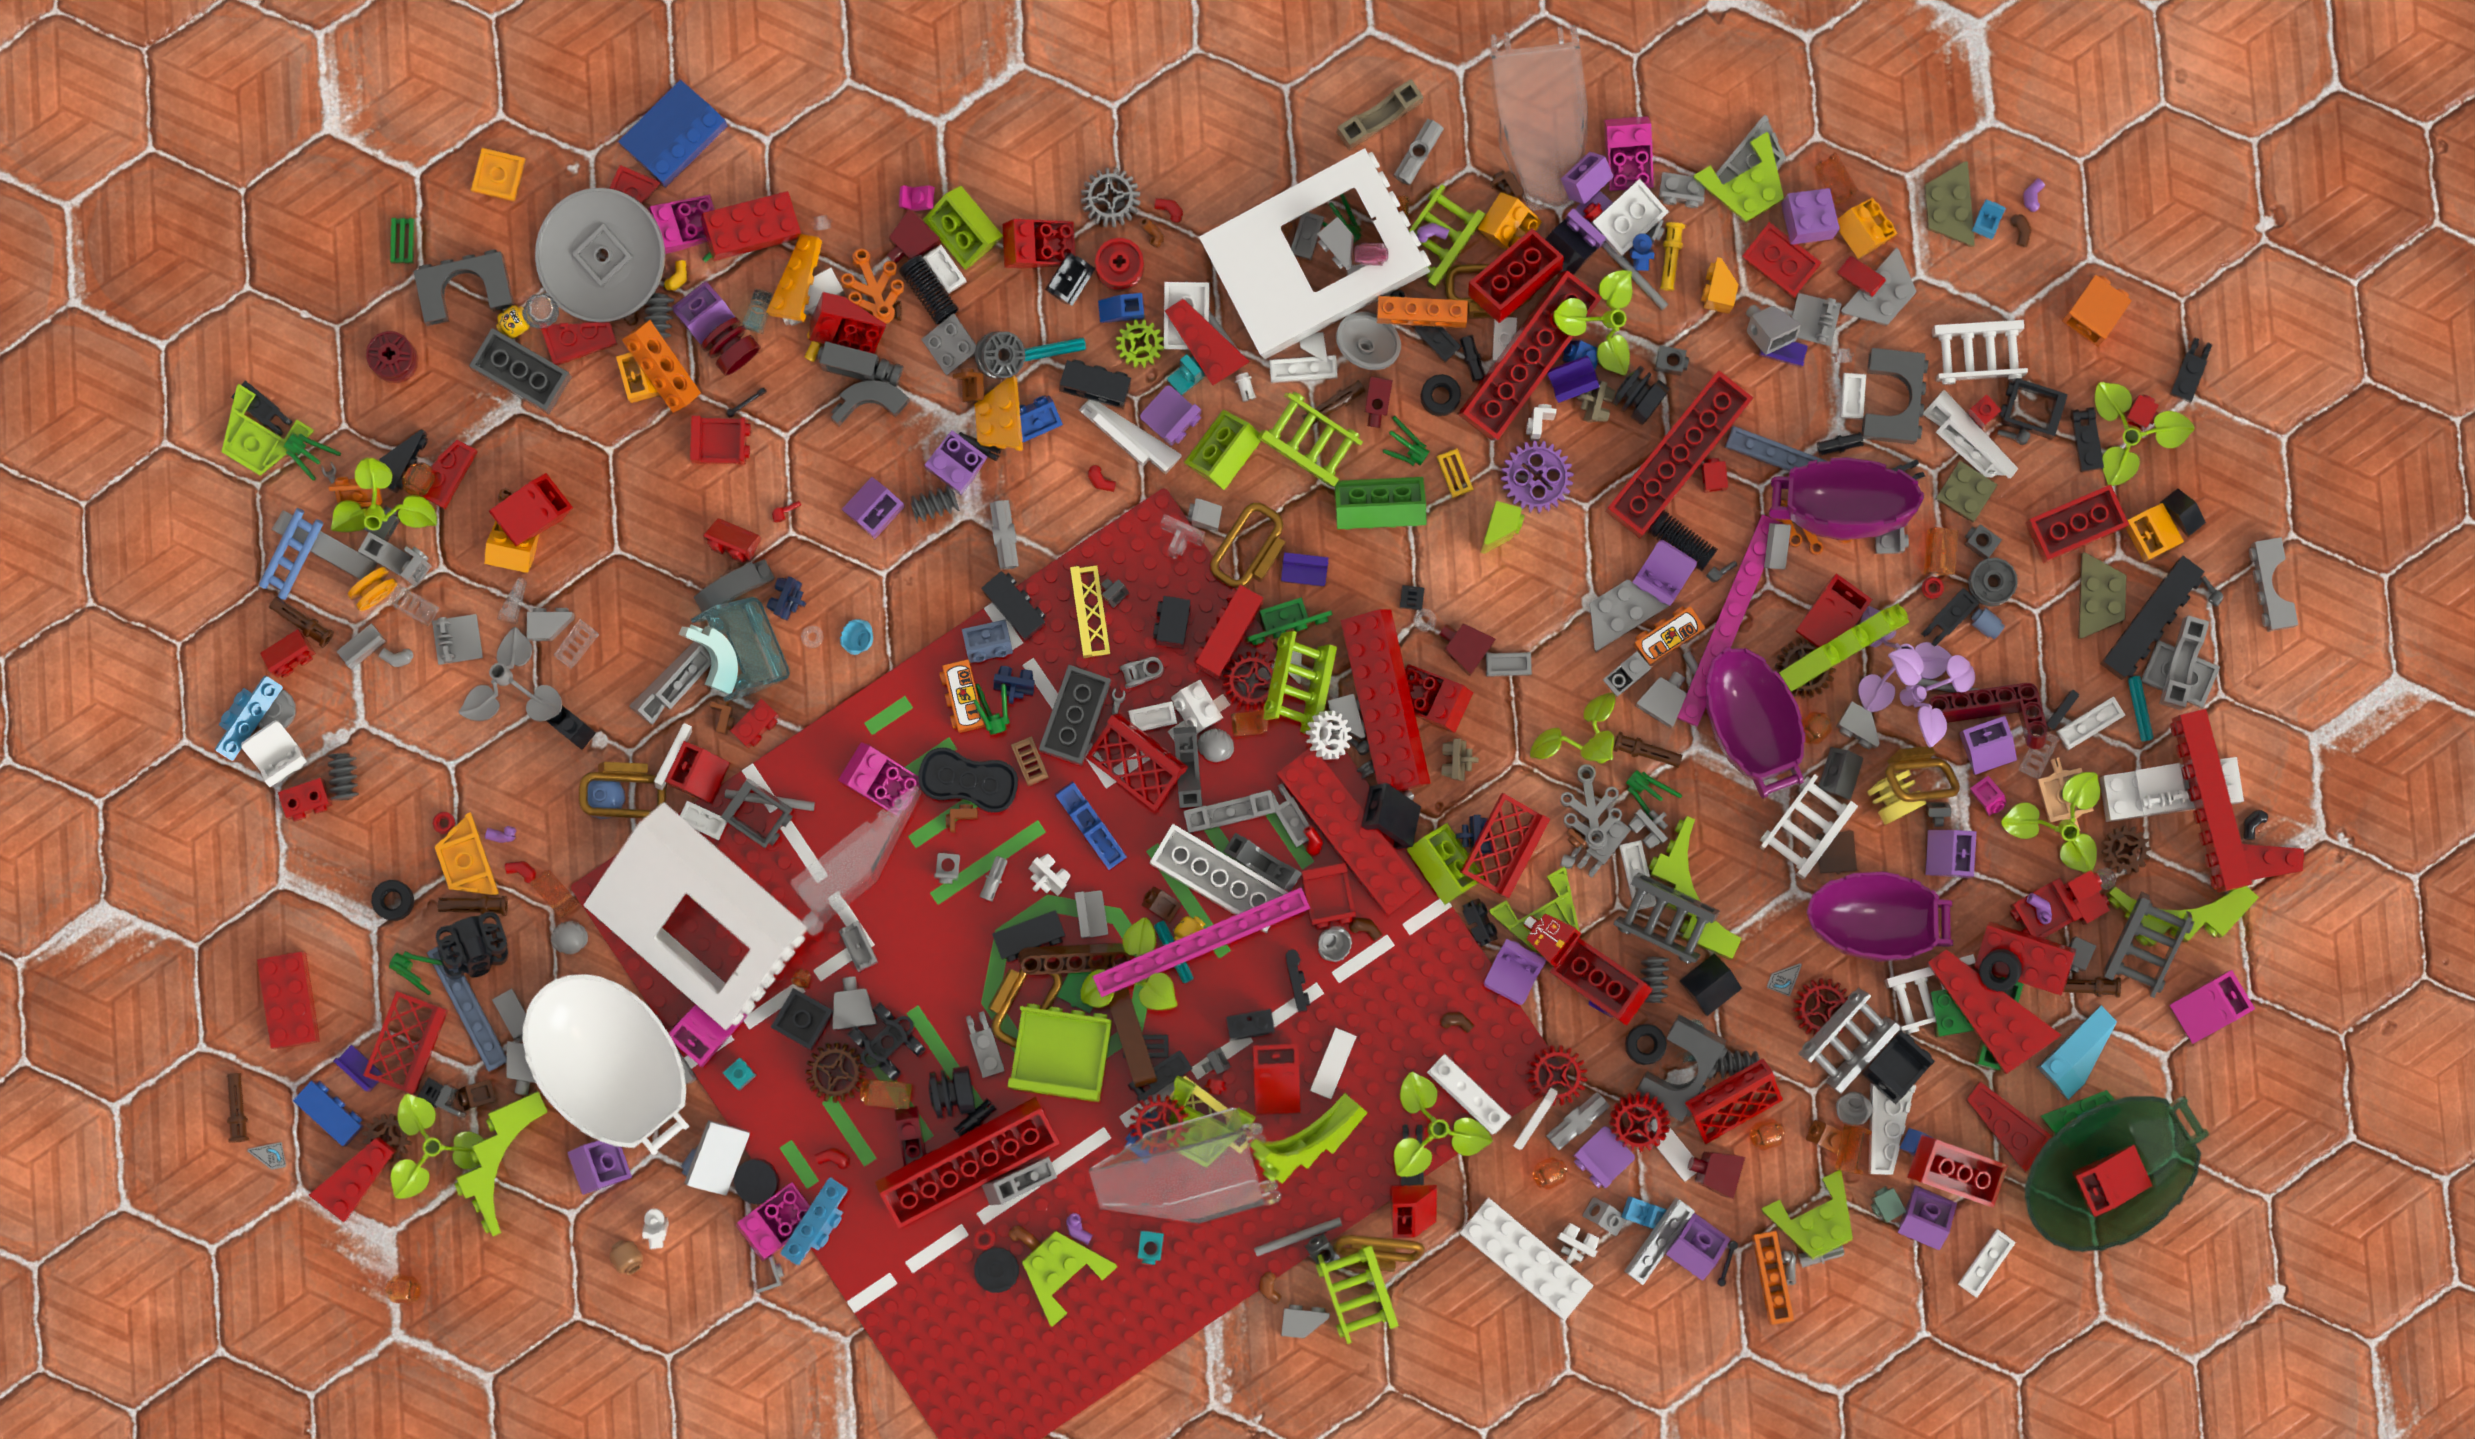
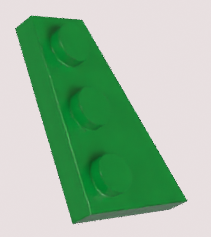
M2105 1090L2043 1114L2040 1117L2067 1150L2070 1151L2122 1107Z

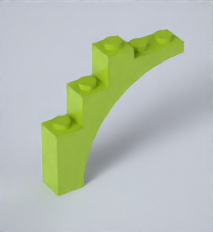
M1899 603L1890 608L1888 607L1861 624L1849 629L1829 643L1817 648L1779 673L1789 690L1793 691L1872 643L1908 624L1910 621L1908 620L1907 612L1903 607H1900Z
M1686 816L1684 821L1679 820L1675 828V832L1678 833L1675 841L1670 840L1666 852L1669 855L1666 856L1660 853L1658 858L1653 857L1648 869L1652 870L1650 876L1673 885V889L1700 901L1693 887L1688 864L1689 838L1695 819ZM1666 904L1665 907L1677 912L1675 905ZM1692 913L1685 914L1690 919L1689 921L1685 919L1680 929V932L1683 933L1681 938L1689 941L1698 920L1697 916ZM1715 920L1713 923H1706L1697 946L1732 960L1742 938L1726 930Z
M2116 886L2112 887L2105 895L2109 897L2108 901L2114 908L2118 909L2120 907L2126 913L2124 916L2128 920L2137 900L2130 898ZM2245 886L2230 890L2226 895L2211 904L2199 908L2161 910L2182 919L2187 911L2191 912L2194 925L2189 934L2185 933L2183 942L2189 941L2203 924L2206 926L2204 929L2209 935L2214 938L2216 936L2221 938L2259 897L2250 888ZM2149 914L2147 916L2144 915L2141 920L2144 927L2163 935L2170 929V935L2173 938L2179 927ZM2140 934L2135 937L2143 946L2148 945L2150 947L2157 942Z
M538 1091L488 1113L489 1118L486 1119L491 1132L496 1131L497 1134L472 1145L474 1150L470 1151L474 1163H480L481 1166L456 1177L458 1182L454 1185L459 1196L464 1194L465 1199L475 1196L472 1203L476 1212H482L485 1220L481 1221L486 1234L491 1232L492 1236L501 1233L495 1216L493 1196L498 1166L507 1147L529 1123L547 1113V1109Z
M1344 1094L1323 1116L1299 1133L1276 1142H1262L1254 1139L1249 1146L1255 1150L1253 1155L1261 1161L1259 1165L1265 1169L1263 1174L1272 1182L1276 1179L1283 1184L1300 1164L1308 1169L1326 1149L1333 1154L1368 1112L1347 1094Z

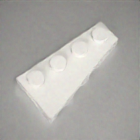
M1870 1083V1102L1873 1112L1869 1124L1868 1174L1893 1175L1900 1149L1899 1144L1905 1131L1907 1114L1910 1112L1913 1093H1915L1916 1085H1913L1907 1094L1895 1105L1876 1086Z

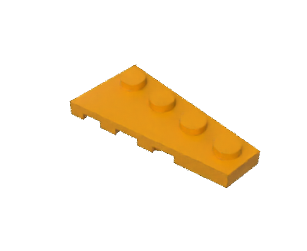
M804 234L800 235L766 312L770 316L805 322L806 314L804 309L805 305L809 304L810 296L808 291L809 286L813 285L814 281L812 273L813 268L818 263L822 245L820 238Z

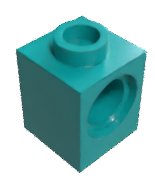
M742 1058L736 1060L723 1072L737 1090L744 1088L757 1076Z
M1141 1231L1138 1258L1142 1259V1263L1155 1265L1156 1260L1161 1261L1164 1234ZM1149 1241L1157 1245V1251L1153 1255H1148L1144 1251V1245Z

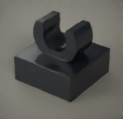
M1402 585L1400 608L1422 611L1425 588Z
M428 1077L417 1097L428 1101L433 1107L438 1108L435 1103L443 1085Z

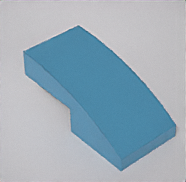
M1628 1196L1621 1218L1654 1229L1667 1209Z

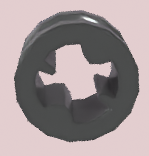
M1372 760L1356 770L1362 774V779L1375 772Z

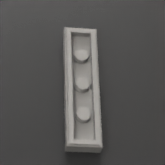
M1675 1198L1624 1272L1644 1285L1695 1211L1678 1198Z

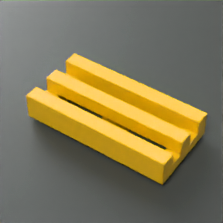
M1458 448L1436 457L1452 499L1474 490ZM1452 455H1455L1466 483V488H1463L1451 458ZM1444 458L1447 459L1457 484L1458 491L1456 492L1444 464Z

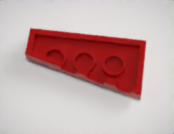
M1185 299L1180 300L1165 310L1212 386L1250 362Z
M2242 844L2251 880L2303 871L2304 849Z
M1982 1082L1976 1085L1966 1099L2024 1173H2026L2053 1136Z

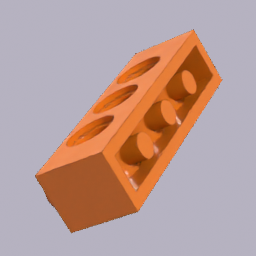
M1378 296L1377 323L1466 328L1468 301Z
M651 320L636 327L622 339L672 413L684 408L701 394Z
M1770 1231L1751 1235L1769 1325L1794 1321L1777 1232Z

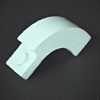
M690 625V627L682 626L679 635L701 644L710 655L711 669L704 685L726 694H732L738 675V662L731 643L722 633L714 628L705 627L703 630L694 625Z

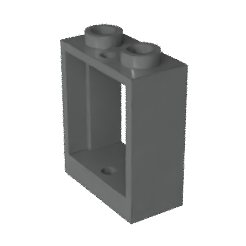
M825 341L824 347L820 346L817 356L824 371L862 381L876 380L875 375L880 363L876 354Z
M748 778L721 818L766 848L768 844L773 846L780 836L777 831L781 826L786 827L793 817L790 815L793 809ZM751 790L783 811V814L767 837H764L734 816Z

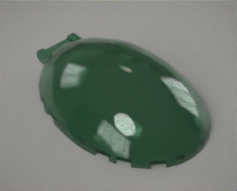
M2130 1096L2115 1099L2082 1113L2054 1134L2037 1154L2030 1167L2025 1184L2026 1209L2036 1230L2054 1245L2070 1251H2104L2107 1248L2121 1246L2139 1238L2165 1219L2168 1213L2177 1204L2179 1205L2182 1202L2183 1196L2189 1187L2193 1185L2199 1172L2198 1167L2202 1154L2196 1144L2209 1135L2207 1129L2202 1128L2188 1106L2186 1096H2182L2172 1103H2169L2165 1098L2155 1096ZM2179 1108L2195 1132L2191 1137L2174 1112ZM2134 1144L2153 1186L2116 1208L2094 1217L2087 1208L2072 1172Z

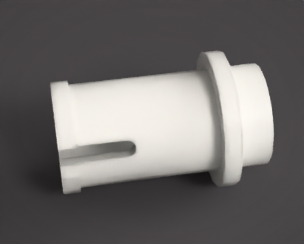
M1248 372L1235 376V383H1238L1242 401L1255 399L1256 395L1250 380L1252 376H1249Z

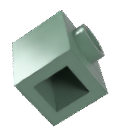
M1885 1186L1875 1191L1876 1196L1871 1198L1873 1204L1870 1206L1877 1217L1881 1216L1884 1223L1907 1212L1894 1188L1887 1189Z

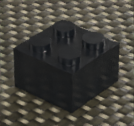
M1164 596L1163 601L1158 602L1157 617H1160V622L1155 623L1153 639H1157V645L1184 649L1191 600Z
M793 988L771 1028L804 1047L813 1050L832 1017L833 1010Z

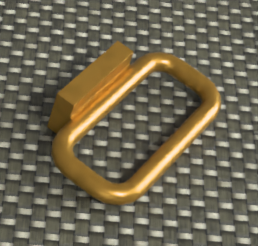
M1489 264L1456 265L1449 269L1446 274L1447 299L1468 301L1469 319L1493 317L1472 298H1459L1455 295L1454 277L1460 273H1480ZM1534 294L1529 299H1527L1523 304L1528 303L1532 299ZM1514 311L1507 317H1513Z
M1262 503L1247 505L1212 557L1210 570L1213 576L1232 588H1238L1239 585L1246 586L1252 578L1262 582L1285 546V541L1279 538L1283 530L1281 516ZM1255 511L1261 512L1274 521V529L1243 577L1235 580L1219 569V563L1250 515Z
M1923 746L1899 749L1887 760L1889 765L1886 768L1885 775L1892 791L1900 800L1916 802L1951 798L1960 791L1959 781L1951 766L1941 758H1931L1935 754L1933 747ZM1939 767L1945 773L1951 788L1906 793L1902 790L1894 772Z
M602 762L598 764V772H589L580 780V807L587 815L595 817L645 819L655 809L591 807L588 803V784L591 781L654 784L656 775L646 774L648 773V764ZM664 786L663 790L657 789V807L663 802L666 804V786Z
M1031 959V960H1029V961H1027V962H1025V963H1026V964H1030V963H1032L1035 959ZM1012 969L1007 971L988 1009L996 1013L992 1022L993 1034L997 1039L1016 1048L1017 1039L1004 1033L1001 1030V1023L1028 975L1022 969L1019 972ZM1060 973L1049 974L1053 977L1054 982L1040 1009L1049 1010V1007L1052 1006L1063 983Z
M1358 1235L1341 1236L1333 1245V1251L1345 1257L1359 1252L1358 1250L1362 1249L1361 1245L1372 1246L1380 1271L1388 1272L1395 1271L1396 1261H1417L1425 1252L1424 1245L1417 1241ZM1347 1244H1351V1245H1350V1248L1343 1247V1246H1344V1245H1347ZM1396 1248L1415 1251L1412 1253H1399L1396 1252ZM1359 1261L1349 1266V1268L1369 1269L1367 1261Z

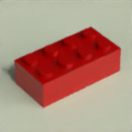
M788 191L704 212L700 219L713 261L798 240L801 234Z
M1532 228L1469 281L1468 296L1500 323L1563 269L1564 256Z
M2111 484L2033 517L2025 523L2043 563L2129 526Z
M1239 585L1238 589H1232L1227 598L1229 605L1227 608L1222 607L1216 618L1217 626L1215 628L1211 626L1205 637L1207 642L1205 647L1200 646L1194 656L1196 668L1217 680H1220L1225 667L1229 664L1263 604L1264 598L1242 585Z
M1989 922L1974 968L1979 969L1982 960L1989 952L1996 949H2006L2013 952L2019 958L2022 965V973L2018 982L2061 996L2064 992L2077 949ZM1997 962L1992 966V973L2006 978L2009 974V967L2004 962Z
M1581 938L1577 939L1557 968L1553 967L1550 971L1560 981L1625 1026L1629 1024L1653 990L1641 979Z
M296 952L257 959L271 1049L276 1050L320 1042L307 954L305 952Z
M1921 1135L1907 1178L1994 1208L2008 1165Z

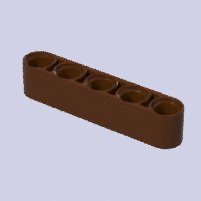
M1120 943L1027 947L1018 954L1021 969L1029 975L1108 970L1131 960L1130 955L1125 952L1123 944ZM1118 954L1124 955L1121 959H1114ZM1096 955L1102 956L1099 960H1092ZM1074 956L1079 957V959L1074 962L1070 961V959ZM1052 957L1057 958L1056 961L1052 963L1047 962L1048 959ZM1030 958L1035 959V960H1034L1032 963H1030V964H1026V963H1025V961H1026L1027 959H1030Z
M1128 987L1122 988L1114 992L1109 1006L1136 1088L1157 1082V1078Z

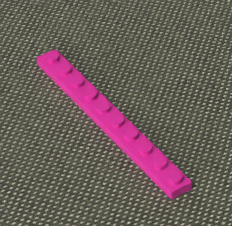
M1763 514L1760 517L1677 719L1695 727L1698 726L1706 708V679L1711 662L1725 648L1732 646L1763 572L1769 524H1783Z
M1299 888L1092 977L1100 996L1104 997L1146 979L1155 973L1165 971L1308 910L1310 906L1302 888Z

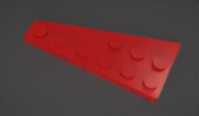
M1944 950L1927 962L2005 1074H2008L2062 1036L2003 991L1989 989L1982 982L1979 973L1948 950Z

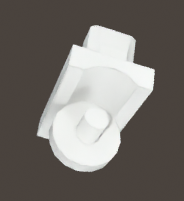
M1049 854L1044 855L1040 859L1037 857L1028 869L1034 874L1031 879L1036 883L1033 887L1035 892L1041 888L1046 893L1051 890L1058 896L1066 887V883L1071 875L1063 868L1055 874L1050 869L1055 861Z
M653 1208L645 1214V1224L642 1232L643 1239L648 1238L649 1249L663 1248V1241H665L669 1222L668 1218H664L661 1210Z
M1571 1223L1567 1225L1563 1233L1560 1232L1557 1236V1239L1572 1246V1249L1563 1246L1561 1250L1562 1253L1568 1255L1566 1262L1570 1264L1573 1258L1580 1262L1582 1261L1584 1256L1577 1253V1250L1595 1257L1597 1253L1595 1249L1599 1238L1588 1233L1583 1243L1575 1240L1580 1228Z

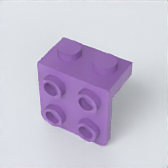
M1598 191L1585 204L1580 203L1575 209L1573 208L1565 219L1567 225L1573 231H1579L1584 236L1583 239L1590 246H1595L1598 249L1606 242V237L1591 225L1592 222H1589L1582 216L1585 214L1583 210L1592 202L1594 204L1600 203V208L1603 212L1613 203L1601 191Z
M1169 385L1156 396L1140 415L1141 420L1170 446H1173L1175 442L1179 444L1187 435L1185 431L1190 426L1194 427L1202 417L1200 416L1201 409L1196 404L1192 405Z
M1659 540L1633 580V583L1642 591L1655 596L1661 603L1671 606L1696 567L1697 562L1666 541Z
M1506 939L1484 981V986L1522 1005L1543 968L1546 959L1536 952L1527 950L1519 943Z
M1606 1126L1602 1127L1573 1155L1576 1159L1574 1163L1581 1171L1586 1169L1591 1175L1589 1179L1597 1188L1602 1186L1603 1189L1607 1188L1635 1159L1634 1154L1627 1147L1622 1146L1623 1142L1621 1140L1616 1141V1135L1611 1134V1130Z

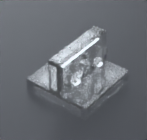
M1164 514L1161 520V529L1175 534L1168 548V556L1174 559L1177 558L1178 554L1182 556L1187 547V540L1202 547L1205 540V532Z

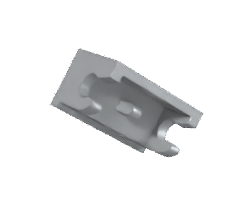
M855 921L852 925L840 929L839 933L858 972L879 963L859 921Z

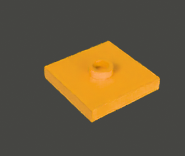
M481 148L471 191L515 202L526 159Z

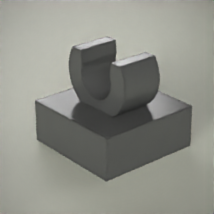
M1108 578L1101 583L1106 590L1102 595L1113 608L1129 594V591L1119 579L1114 584Z
M1926 802V813L1928 817H1933L1934 826H1944V817H1951V806L1949 803Z
M1221 1048L1208 1053L1206 1056L1209 1062L1202 1065L1205 1073L1215 1070L1217 1075L1231 1068Z

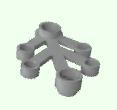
M1585 764L1578 769L1577 778L1583 783L1586 806L1576 800L1570 792L1563 793L1560 802L1564 807H1571L1588 819L1590 828L1578 821L1577 816L1573 813L1565 815L1564 825L1567 828H1574L1583 834L1589 848L1599 850L1607 844L1608 837L1606 833L1614 823H1618L1621 820L1622 812L1618 808H1612L1609 811L1608 818L1600 827L1598 818L1611 802L1617 800L1619 792L1615 787H1608L1604 797L1596 805L1592 785L1596 771L1593 766ZM1588 773L1590 778L1585 779L1582 777V774ZM1613 791L1616 796L1609 797L1607 793ZM1570 797L1571 802L1567 803L1563 798ZM1616 812L1619 814V817L1613 818L1611 814ZM1573 818L1575 822L1573 824H1569L1567 822V819ZM1597 836L1600 838V841L1594 842L1592 838Z

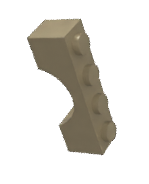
M1410 79L1393 90L1376 106L1362 114L1353 116L1338 126L1337 134L1347 149L1351 150L1423 103L1424 97L1413 80Z

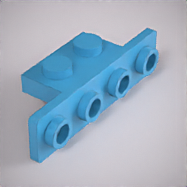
M265 675L253 693L243 688L235 696L234 703L230 709L221 717L219 726L224 728L226 732L215 747V750L233 761L242 749V742L251 736L283 687Z
M832 1178L827 1180L782 1249V1256L794 1264L800 1265L811 1247L819 1251L820 1247L825 1246L829 1239L828 1235L841 1221L843 1212L837 1207L848 1191L846 1187Z

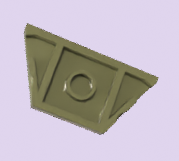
M1968 161L1925 184L1928 230L1934 233L1943 234L1949 239L1960 241L1969 247H1974Z
M2081 553L2078 639L2085 638L2125 620L2126 575L2087 553Z

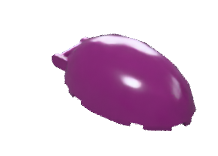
M1847 457L1831 458V461L1821 462L1813 460L1808 462L1806 466H1795L1789 472V477L1776 476L1771 479L1773 492L1769 516L1774 519H1790L1816 536L1841 541L1877 537L1905 527L1918 511L1924 499V493L1921 492L1918 481L1903 470L1898 469V471L1886 468L1885 464L1876 461ZM1782 489H1788L1787 507H1781Z
M1725 648L1712 660L1706 679V709L1716 742L1727 760L1744 776L1753 779L1761 798H1766L1768 794L1797 783L1800 785L1804 783V778L1798 765L1804 757L1805 732L1798 704L1788 686L1777 671H1773L1768 666L1763 657L1746 648ZM1791 770L1792 776L1765 786L1764 780Z
M1888 872L1853 873L1837 880H1831L1812 895L1806 911L1807 918L1816 936L1845 955L1882 962L1909 959L1930 951L1935 946H1953L1950 921L1952 901L1940 900L1939 895L1934 890L1931 891L1913 878L1901 877L1898 874ZM1938 908H1941L1942 939L1939 938Z

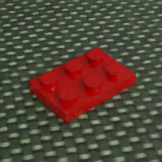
M1770 222L1741 257L1792 298H1795L1822 263L1799 244L1791 245L1789 237Z

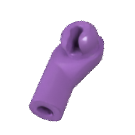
M2039 178L2023 194L2024 205L2031 212L2039 209L2040 204L2037 193L2045 187V184Z
M1429 223L1420 227L1417 230L1418 234L1416 236L1422 243H1425L1428 237L1433 235L1446 240L1450 229L1435 223Z
M506 826L504 832L487 828L485 839L499 843L511 842L516 838V829Z
M2030 893L2027 897V903L2036 908L2038 920L2042 924L2050 923L2052 917L2050 903L2038 895Z
M1071 1214L1066 1221L1069 1235L1088 1245L1093 1235L1082 1229L1081 1217L1078 1214Z

